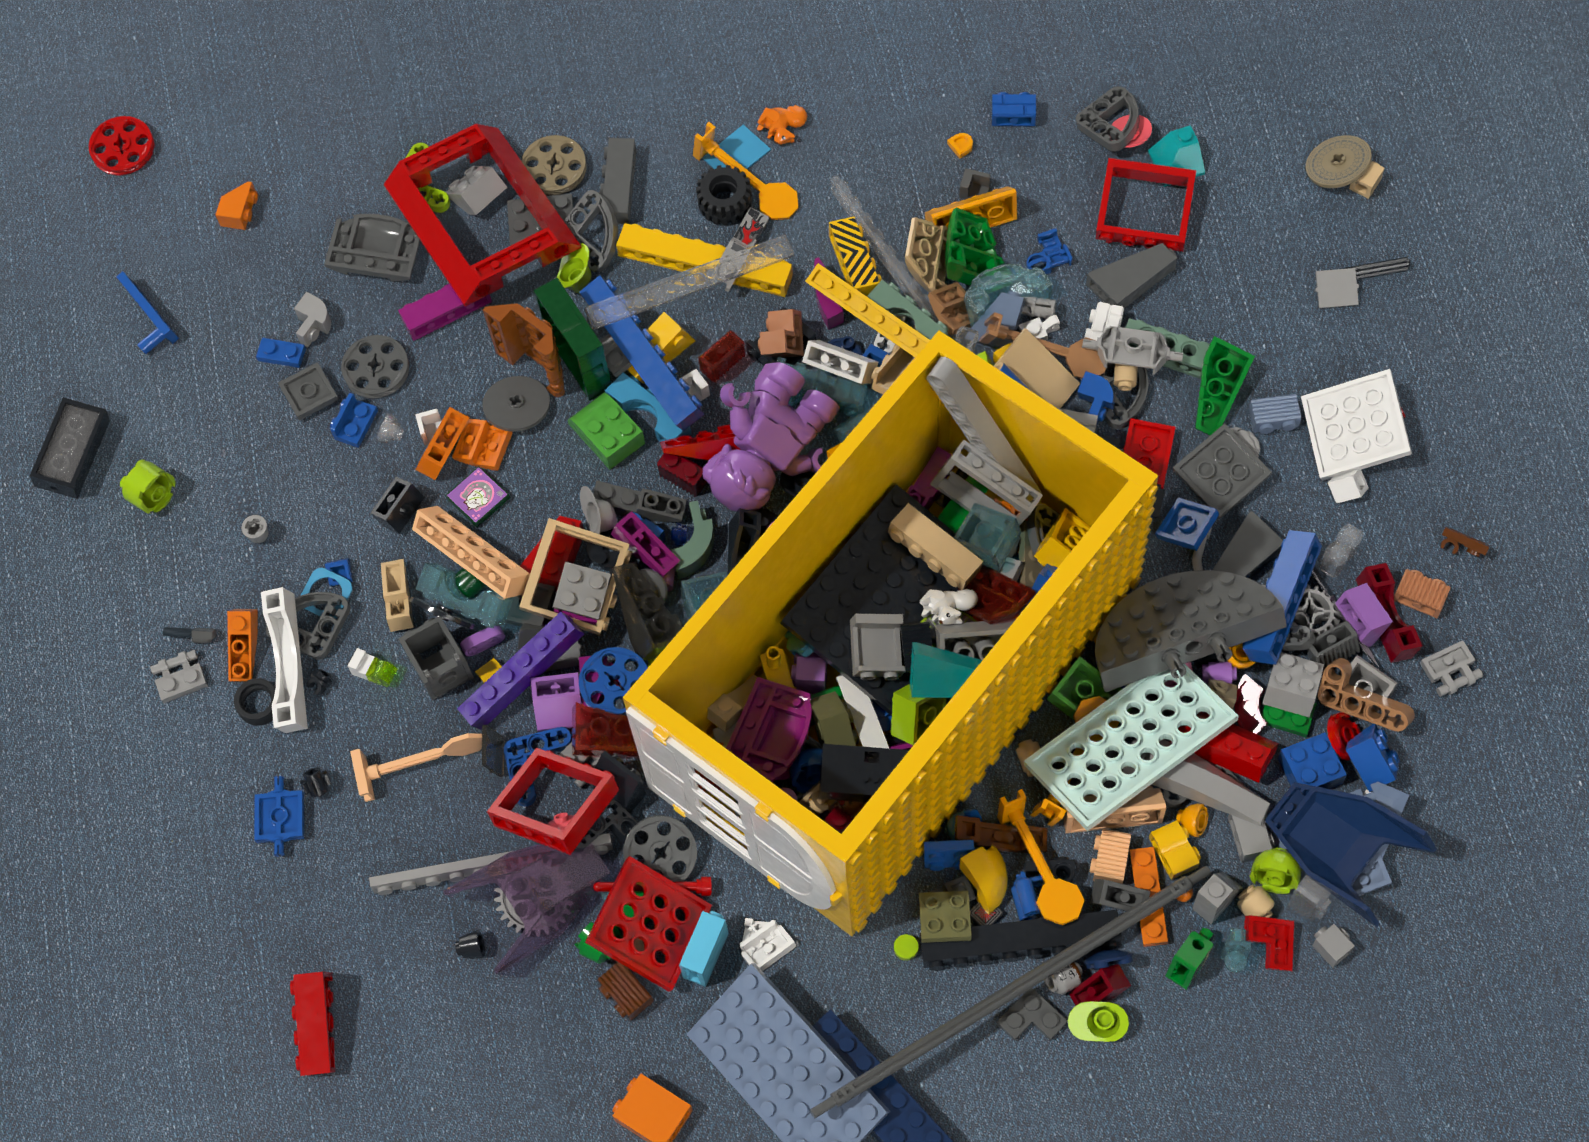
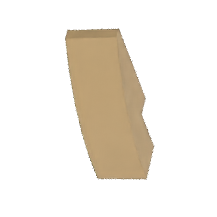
M404 559L381 563L383 597L390 632L414 628Z

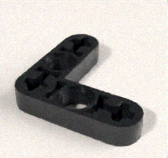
M612 799L596 820L600 827L599 831H594L590 828L586 834L587 836L578 844L573 852H581L586 849L607 828L624 844L628 834L621 830V824H628L632 829L638 822L618 801ZM612 808L613 812L604 819L602 815L607 809ZM642 830L636 832L638 837L635 839V842L638 844L645 843L648 839L647 832ZM634 855L639 859H644L641 855Z

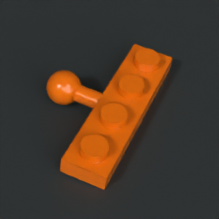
M1154 847L1131 849L1130 857L1134 885L1136 888L1151 891L1149 896L1151 897L1161 891ZM1193 889L1176 899L1180 902L1189 901L1193 896ZM1163 907L1140 920L1143 947L1168 944Z

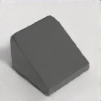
M524 623L519 630L518 650L544 627Z

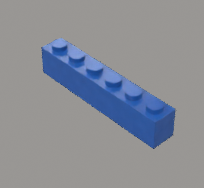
M1289 530L1286 539L1282 541L1281 552L1274 562V570L1266 582V589L1282 604L1287 627L1244 642L1243 650L1250 661L1277 664L1322 547L1316 533Z

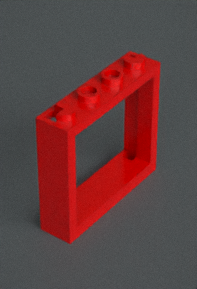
M1108 158L1095 239L1106 240V243H1111L1112 241L1119 242L1125 246L1140 245L1147 249L1163 243L1167 248L1183 252L1196 170ZM1112 176L1187 187L1179 236L1104 225Z
M536 748L487 810V813L495 827L571 855L617 794L619 788L614 775L609 771H601L589 764L578 763L570 757L564 758L550 750L545 751ZM544 768L596 786L564 830L511 811Z

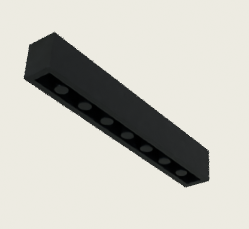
M1108 910L1083 913L1079 915L1078 919L1064 925L1041 918L971 927L970 941L922 943L920 933L923 968L935 971L941 970L947 965H954V967L960 968L966 967L972 962L986 965L998 959L1011 962L1023 956H1028L1029 959L1040 958L1043 954L1053 953L1055 956L1117 918L1118 911ZM1121 933L1097 948L1102 947L1103 950L1117 948V945L1121 944Z

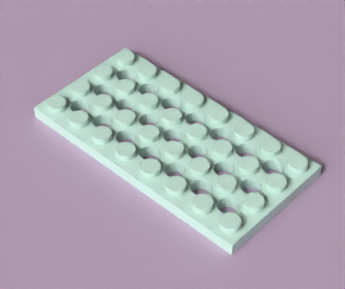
M1183 664L1186 668V674L1183 677L1180 676L1177 670L1179 678H1173L1170 670H1166L1130 683L1024 760V766L1087 832L1238 720V715L1186 664ZM1171 680L1175 681L1177 685L1175 687H1167L1164 683ZM1148 694H1156L1159 698L1155 701H1149L1146 699V696ZM1183 696H1190L1193 698V701L1183 703L1180 699ZM1131 707H1136L1140 712L1133 715L1128 713L1127 710ZM1168 709L1173 710L1175 714L1171 717H1166L1162 712ZM1199 712H1207L1210 716L1206 719H1200L1196 715ZM1111 721H1119L1122 725L1118 728H1112L1108 724ZM1147 723H1153L1156 725V728L1154 730H1146L1143 726ZM1182 725H1187L1191 730L1187 733H1182L1178 728ZM1094 734H1099L1103 739L1099 742H1094L1090 740V737ZM1127 737H1135L1138 741L1134 744H1127L1124 740ZM1163 739H1169L1173 743L1170 746L1164 747L1159 742ZM1075 748H1081L1084 750V753L1076 756L1071 751ZM1110 750L1119 753L1115 758H1109L1105 754ZM1143 753H1151L1154 757L1151 760H1143L1140 756ZM1055 762H1063L1065 767L1054 769L1052 765ZM1091 764H1096L1100 769L1096 772H1091L1087 770V767ZM1127 766L1135 769L1132 774H1125L1121 770ZM1071 778H1078L1081 780V783L1077 786H1072L1068 784V781ZM1111 780L1116 783V786L1106 788L1103 786V783ZM1092 794L1097 797V800L1086 802L1084 797Z

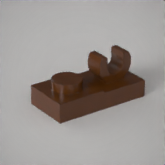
M1448 526L1445 527L1442 533L1443 536L1448 538L1441 542V548L1444 549L1446 543L1452 542L1454 544L1453 554L1458 551L1459 543L1467 547L1466 552L1480 557L1481 554L1486 555L1490 545Z

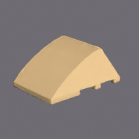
M914 217L911 220L905 263L914 279L929 293L947 286L945 284L947 273L945 254L948 229L947 226H936L933 222Z

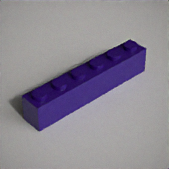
M563 612L558 613L457 709L471 726L483 730L531 685V678L539 677L585 633L570 616Z

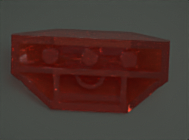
M982 565L978 574L964 588L973 590L978 595L975 607L965 612L990 625L1013 619L1030 603L1036 592Z

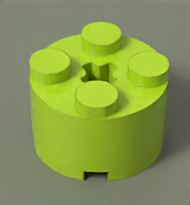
M143 459L139 460L128 475L124 476L120 481L124 499L147 514H150L151 511H161L170 502L173 496L171 489L176 484L171 474L154 463Z

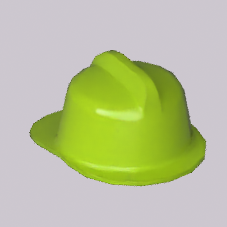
M580 243V249L562 257L557 275L564 288H568L578 294L589 283L592 276L588 266L590 251L588 246Z
M1081 1002L1073 1007L1067 1020L1071 1033L1078 1039L1085 1041H1117L1125 1035L1129 1026L1128 1015L1125 1010L1118 1004L1111 1002Z

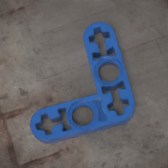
M557 727L507 741L504 745V755L510 781L514 777V770L522 767L533 753L532 743L535 740L540 739L545 742L542 750H550L553 753L561 752L572 742L570 731L564 727ZM563 734L565 738L564 743L560 744L558 735ZM547 737H550L552 741V747H549ZM524 743H527L528 753L525 751ZM516 746L519 749L518 754L513 756L511 752L512 747ZM534 782L527 790L529 793L527 795L528 798L523 799L521 797L518 801L520 806H530L535 802L536 791Z

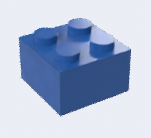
M1326 732L1283 748L1278 756V761L1291 786L1296 782L1332 789L1342 785L1347 776Z

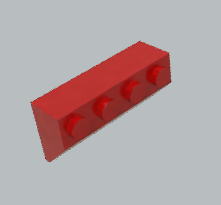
M1199 712L1196 716L1200 719H1206L1210 715L1206 712ZM1232 724L1194 753L1209 762L1259 783L1279 743ZM1182 725L1178 730L1182 733H1187L1191 728L1187 725Z

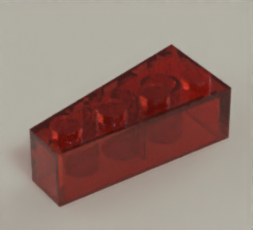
M575 702L572 708V755L601 756L606 751L610 755L614 753L617 756L639 757L627 716L616 715L599 708H591Z

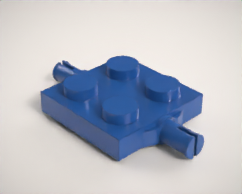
M276 776L274 777L273 791L265 794H255L254 840L256 843H274V856L280 857L284 856V842L304 839V792L302 790H284V777L279 776L278 778Z

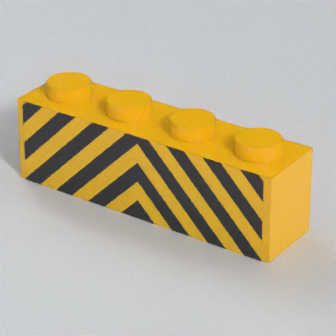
M855 217L829 222V238L846 283L865 296H868L882 278L880 274H876V263L874 258L869 256L868 242L862 238L863 229L861 224L857 225Z

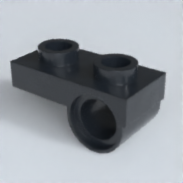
M1057 857L1054 860L1046 861L1055 879H1058L1056 875L1058 872L1064 871L1069 875V878L1064 881L1073 883L1076 870L1075 859L1069 860L1068 857ZM1033 859L1025 862V875L1028 878L1040 876Z

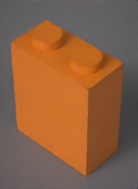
M640 1073L638 1078L634 1077L628 1084L626 1089L628 1093L624 1099H619L612 1110L614 1114L612 1116L617 1123L646 1142H673L693 1112L690 1104Z

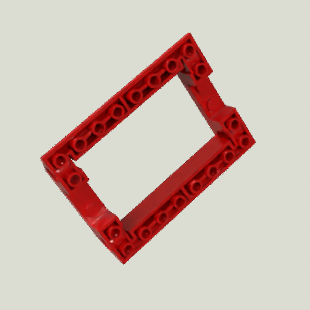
M474 124L399 161L384 183L385 189L464 307L503 288L502 276L536 259L542 267H545L581 248L573 233L501 131L496 127ZM490 153L542 230L470 266L418 188H423L433 183L430 171L463 155L467 157L470 163L481 159L483 155Z

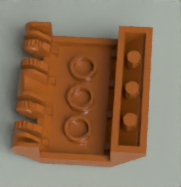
M518 303L486 306L483 309V313L496 354L513 366L525 353L545 368L550 383L546 387L547 391L554 397H562L565 393L564 373L551 324L544 319L541 321L530 308H524Z

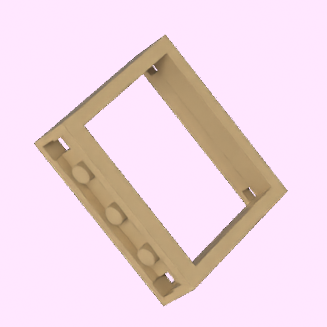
M549 518L519 609L550 620L558 614L531 604L555 532L569 535L620 552L596 625L572 618L581 630L600 635L602 630L607 631L610 617H607L609 608L614 609L618 597L614 595L616 586L621 587L625 575L621 570L623 564L628 565L632 551L628 550L629 544Z

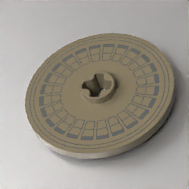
M1344 135L1330 138L1315 147L1306 161L1307 175L1314 184L1324 188H1338L1349 185L1361 178L1369 169L1372 162L1370 147L1363 139L1355 136Z

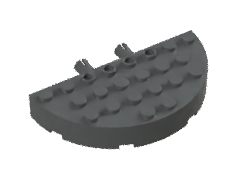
M1212 570L1173 573L1148 582L1123 598L1110 611L1100 627L1096 639L1095 657L1104 691L1114 690L1166 670H1170L1173 678H1179L1177 670L1180 676L1183 677L1186 674V668L1183 664L1213 653L1216 654L1220 662H1225L1222 654L1229 660L1232 657L1230 647L1287 627L1284 608L1280 601L1264 586L1254 580L1230 572Z

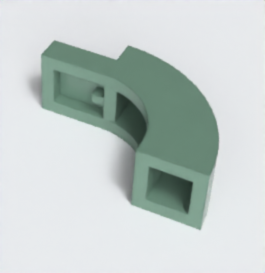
M698 500L689 502L694 524V532L691 539L685 545L671 549L672 553L680 560L675 566L678 579L685 578L700 569L708 560L713 550L714 528L712 519L707 520L705 509L699 507Z

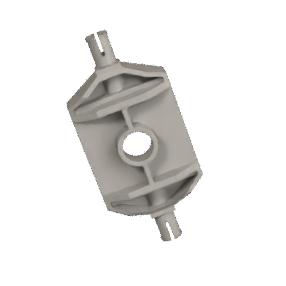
M1110 326L1105 329L1100 338L1097 337V341L1083 338L1082 348L1098 351L1097 354L1104 368H1107V363L1151 368L1153 369L1152 375H1155L1166 361L1182 362L1183 352L1170 351L1165 336L1158 332ZM1129 343H1136V344H1138L1139 346L1136 347V348H1133V347H1130L1128 344H1129Z

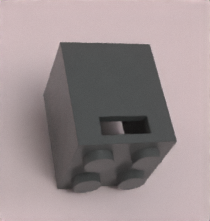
M441 616L428 619L419 628L408 630L399 638L407 658L432 701L474 678L465 657ZM439 643L441 644L442 650L422 660L419 654Z

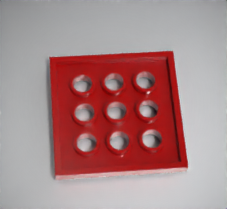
M629 856L626 858L585 943L670 992L673 990L681 973L679 964L702 911L709 913L712 905ZM635 884L642 886L644 890L643 896L635 894L633 889ZM656 896L664 900L665 905L663 909L655 905L654 899ZM624 905L632 907L634 911L633 917L630 918L624 914ZM676 909H681L685 913L684 921L676 918ZM646 917L654 921L653 930L646 928L644 924ZM614 926H618L623 930L622 939L614 936ZM666 930H671L674 932V942H670L666 939ZM636 938L643 941V951H638L635 948L634 940ZM656 951H661L665 955V962L663 964L655 959Z

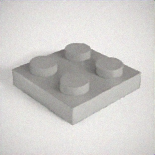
M565 562L553 608L599 620L611 574Z

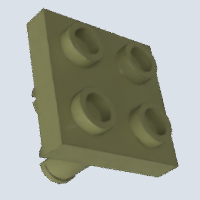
M968 891L919 893L922 943L971 940Z

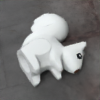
M930 589L920 600V604L923 605L921 616L925 618L930 614H934L932 621H939L943 625L962 624L961 612L958 610L966 611L974 608L978 601V595L975 591L969 589L958 590L957 592H942Z

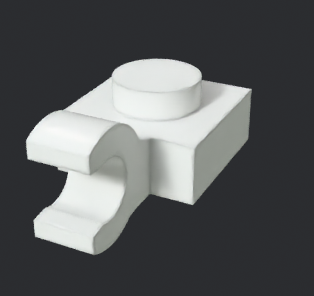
M1057 315L1050 316L1044 322H1041L1040 317L1020 324L1019 331L1021 333L1024 328H1027L1034 337L1046 341L1048 340L1047 333L1060 329L1058 325L1060 321Z

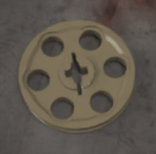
M559 135L546 136L536 140L526 149L521 160L534 180L538 177L546 178L543 184H538L545 195H561L573 190L583 180L587 168L585 154L580 145L568 137ZM544 145L552 147L549 152H542L540 150ZM564 147L573 148V151L569 154L561 152ZM555 158H556V163H557V165H555V167L553 168V173H552L551 166L553 165V163H555ZM531 160L539 162L535 167H529L527 163ZM574 163L581 165L578 170L573 171L569 169ZM565 178L567 183L559 186L556 184V181Z

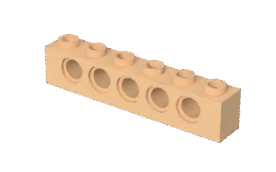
M439 506L417 510L412 527L413 531L504 599L524 594L530 573Z

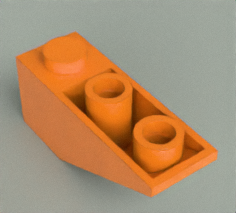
M233 609L227 611L228 680L248 681L253 679L258 636V609Z

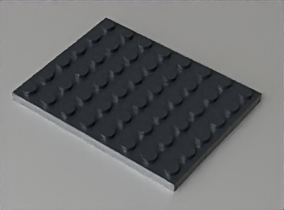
M897 484L780 622L781 625L891 716L893 693L910 684V676L906 677L903 674L897 680H885L884 677H875L873 680H861V677H853L850 619L855 614H903V624L920 623L924 619L921 616L923 605L920 604V600L930 589L942 592H957L961 589L951 586L943 575L932 571L925 561L920 557L913 556L902 543L895 542L888 533L890 522L909 503L983 561L978 574L964 588L973 590L978 595L975 607L963 611L971 617L997 586L991 576L995 565Z

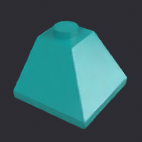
M1191 125L1170 131L1148 150V154L1155 165L1196 170L1195 177L1205 174L1199 141ZM1162 183L1164 187L1171 185Z

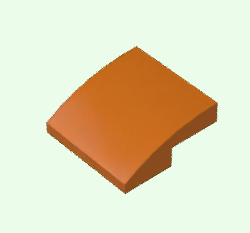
M469 419L460 435L452 458L468 465L498 471L513 431L498 429L490 425L486 420Z

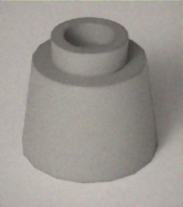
M252 515L247 517L242 523V533L251 542L262 543L267 539L269 532L266 520L263 517Z

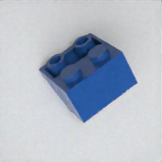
M1371 724L1347 742L1346 747L1349 757L1369 792L1373 791L1371 788L1373 783L1380 782L1386 785L1396 780L1397 771L1399 770L1398 763L1400 762L1394 749L1390 750L1386 743L1388 742V737L1382 728L1379 729L1376 724Z

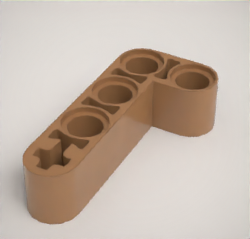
M1344 658L1335 659L1325 668L1318 691V699L1324 706L1398 732L1403 731L1413 722L1415 713L1409 705L1350 685L1349 680L1352 666L1348 660ZM1334 667L1341 670L1342 676L1335 673ZM1328 689L1335 692L1336 698L1330 696ZM1351 697L1358 700L1359 706L1351 702ZM1373 705L1380 707L1382 714L1377 713Z

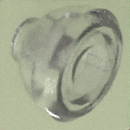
M388 413L384 417L375 439L380 443L400 441L405 429L401 428L400 422L393 414Z

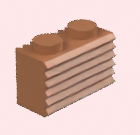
M1406 569L1395 593L1394 601L1438 618L1451 587L1446 586V583L1442 580H1432L1431 578L1424 577L1420 571Z

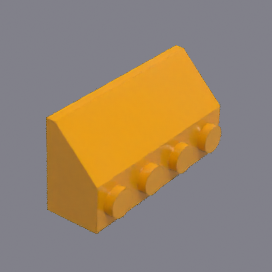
M1007 186L981 195H975L943 207L933 208L925 212V220L933 222L936 226H947L948 229L953 209L959 208L987 218L990 228L1017 220V192L1015 188Z

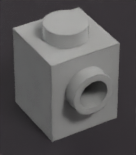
M1335 924L1331 925L1328 929L1326 926L1322 927L1314 935L1316 939L1312 945L1332 968L1346 958L1355 947L1349 940L1348 933L1343 928H1338Z

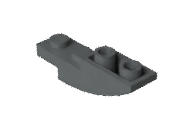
M597 480L593 492L595 499L609 502L614 508L616 515L626 516L632 511L633 513H638L642 519L645 520L646 518L651 521L681 522L687 499L644 488L640 492Z

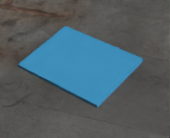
M744 124L718 144L720 145L719 148L746 169L750 168L771 151ZM707 153L702 157L713 169H716L718 165L726 167L714 155L711 156Z

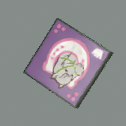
M479 466L445 495L446 499L476 527L510 499V495Z

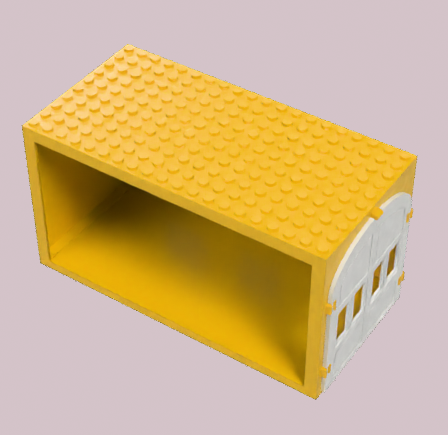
M939 330L623 696L626 714L648 788L674 807L673 810L684 818L688 817L765 875L768 881L778 889L782 888L797 900L813 907L851 937L856 931L860 933L868 922L866 919L871 912L875 914L881 907L883 897L886 894L890 895L898 885L896 881L901 875L906 876L913 866L911 862L916 856L920 858L923 855L924 842H928L930 838L935 839L942 830V823L946 819L949 820L956 813L957 808L955 807L960 801L965 802L972 792L970 788L975 782L979 784L986 775V768L989 765L993 766L998 761L1001 755L999 752L1004 746L1006 748L1010 746L1015 738L1014 733L1018 728L1022 730L1026 726L1030 713L1038 711L1044 701L1042 698L1046 693H1052L1058 684L1056 682L1061 675L1065 676L1072 667L1070 663L1074 658L1078 659L1079 656H1082L1086 649V643L1089 640L1093 641L1099 633L1098 628L1110 611L1127 596L1126 593L1130 588L1134 590L1141 581L1139 576L1143 571L1141 566L1145 561L1143 556L1147 551L1145 546L1149 540L1147 538L1151 530L1149 525L1153 520L1151 515L1155 509L1153 504L1157 499L1155 494L1159 488L1157 486L1158 475ZM946 357L957 364L1041 490L1043 496L1037 505H1047L1059 514L1066 507L1091 528L841 834L798 802L804 793H799L796 801L712 739V729L718 726L707 719L708 708L723 693L729 694L751 676L756 675L766 679L760 654L766 653L767 649L771 646H776L779 649L783 648L791 676L792 665L796 664H794V655L786 647L787 639L785 634L788 630L780 624L783 618L896 484L907 492L911 484H915L938 446L952 454L963 440L970 444L927 380V376L939 358ZM963 448L961 454L966 457L969 452ZM954 466L952 471L955 473L958 470V467ZM990 489L985 493V495L993 500L996 498L999 501H1005ZM934 501L928 511L938 518L944 509ZM1019 547L1017 553L1014 556L1019 554ZM998 585L995 587L994 590L1009 597L1008 591L1000 589ZM978 611L975 612L987 621H990L988 615L981 614ZM829 664L827 666L826 689L838 686L836 677L842 676ZM854 722L851 723L853 730H856ZM815 725L810 726L806 743L813 748L822 749ZM857 733L859 743L856 744V746H862L861 740ZM835 801L828 807L829 812H831L834 809V804L837 801Z

